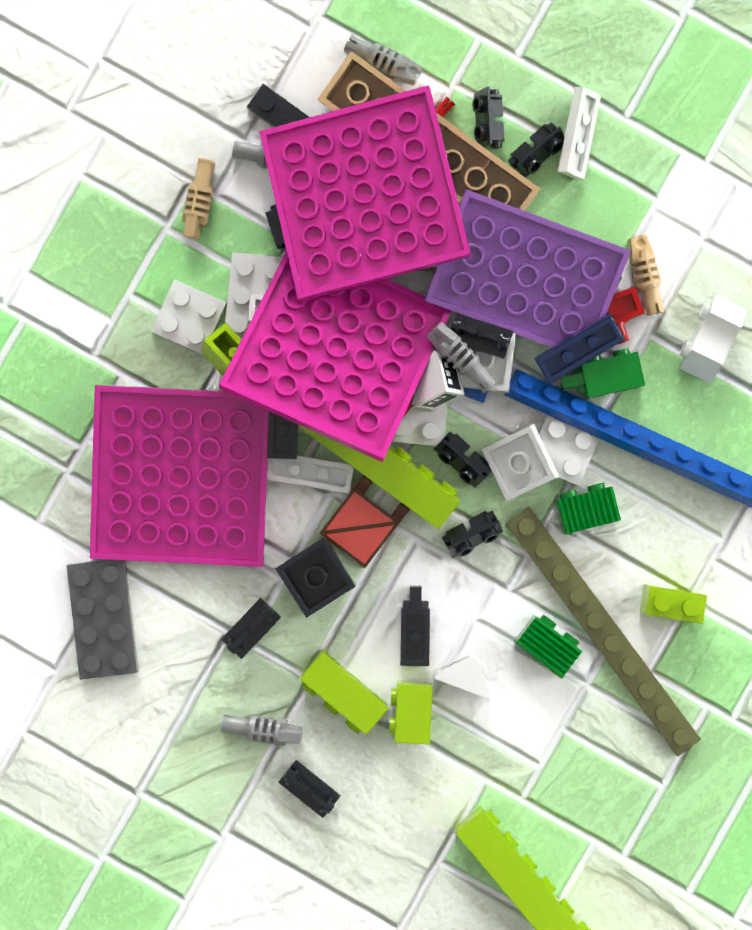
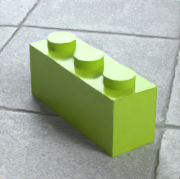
M324 650L318 654L300 676V680L303 681L301 687L313 697L316 694L325 700L323 705L334 715H337L338 712L348 719L345 724L357 734L362 731L367 735L389 709V705Z

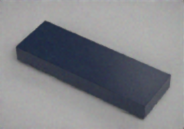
M609 313L536 356L534 360L547 382L551 384L622 342L625 338Z

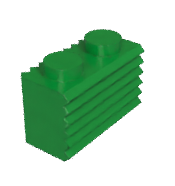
M603 482L587 486L588 492L577 495L576 490L560 493V499L555 500L554 504L562 534L566 535L620 521L621 517L613 486L605 487Z
M544 614L540 618L533 615L513 642L562 679L582 653V650L577 647L580 642L568 632H565L562 636L555 631L554 628L557 624Z

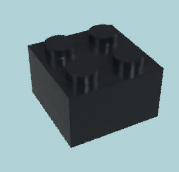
M326 536L275 568L306 618L356 587V583Z

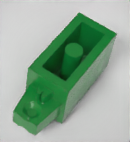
M629 348L613 351V357L602 359L600 354L574 369V375L560 378L561 389L577 387L578 393L584 392L586 400L645 386L638 351L630 353Z

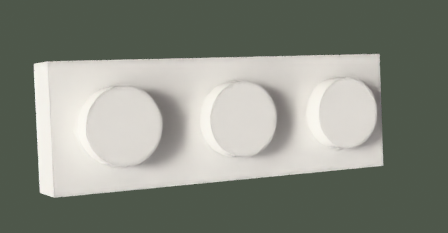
M574 87L562 153L559 160L558 172L573 179L585 178L601 95L585 87Z
M297 456V459L268 458L267 480L350 494L354 467L350 464Z

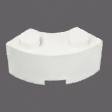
M715 295L710 305L705 303L698 314L697 319L701 321L691 341L686 340L680 350L679 355L683 359L679 369L711 383L723 366L727 353L742 328L747 310Z

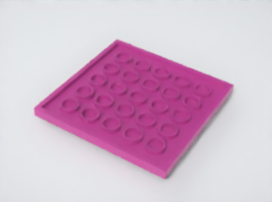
M430 85L259 131L299 301L472 257Z
M286 250L219 384V389L383 462L435 348L427 335L439 323L446 324L451 310L426 302L424 300L425 296L388 279L299 301Z
M95 385L90 559L263 567L269 411L225 391Z

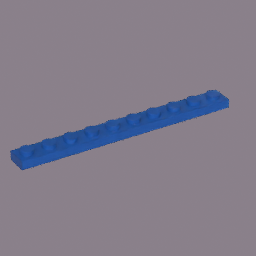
M515 369L511 377L509 393L505 392V396L752 508L751 475Z

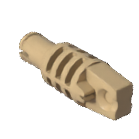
M198 158L194 183H190L188 186L182 222H185L183 235L189 239L199 240L202 226H207L214 193L213 188L210 186L215 162L209 159Z
M647 235L632 237L627 240L628 249L631 250L629 262L636 289H638V292H642L646 315L650 316L665 312L658 288L662 282L656 258Z

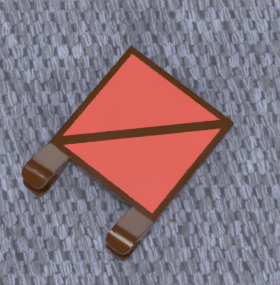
M365 475L362 476L320 532L322 536H326L331 543L364 568H366L410 510V508L400 502L390 515L366 497L364 493L373 481Z

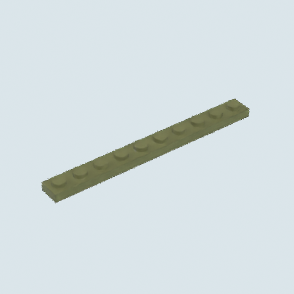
M527 507L506 523L508 528L674 753L680 756L700 741L701 738L532 509Z

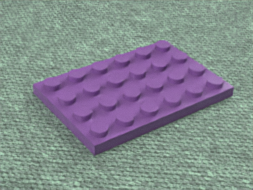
M465 189L459 207L472 257L437 265L424 299L426 302L512 330L514 334L550 347L555 346L606 315L631 250Z

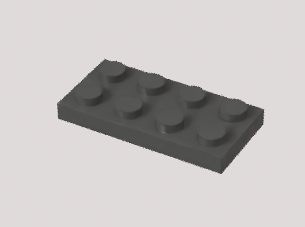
M102 560L66 565L80 680L139 672L126 560Z

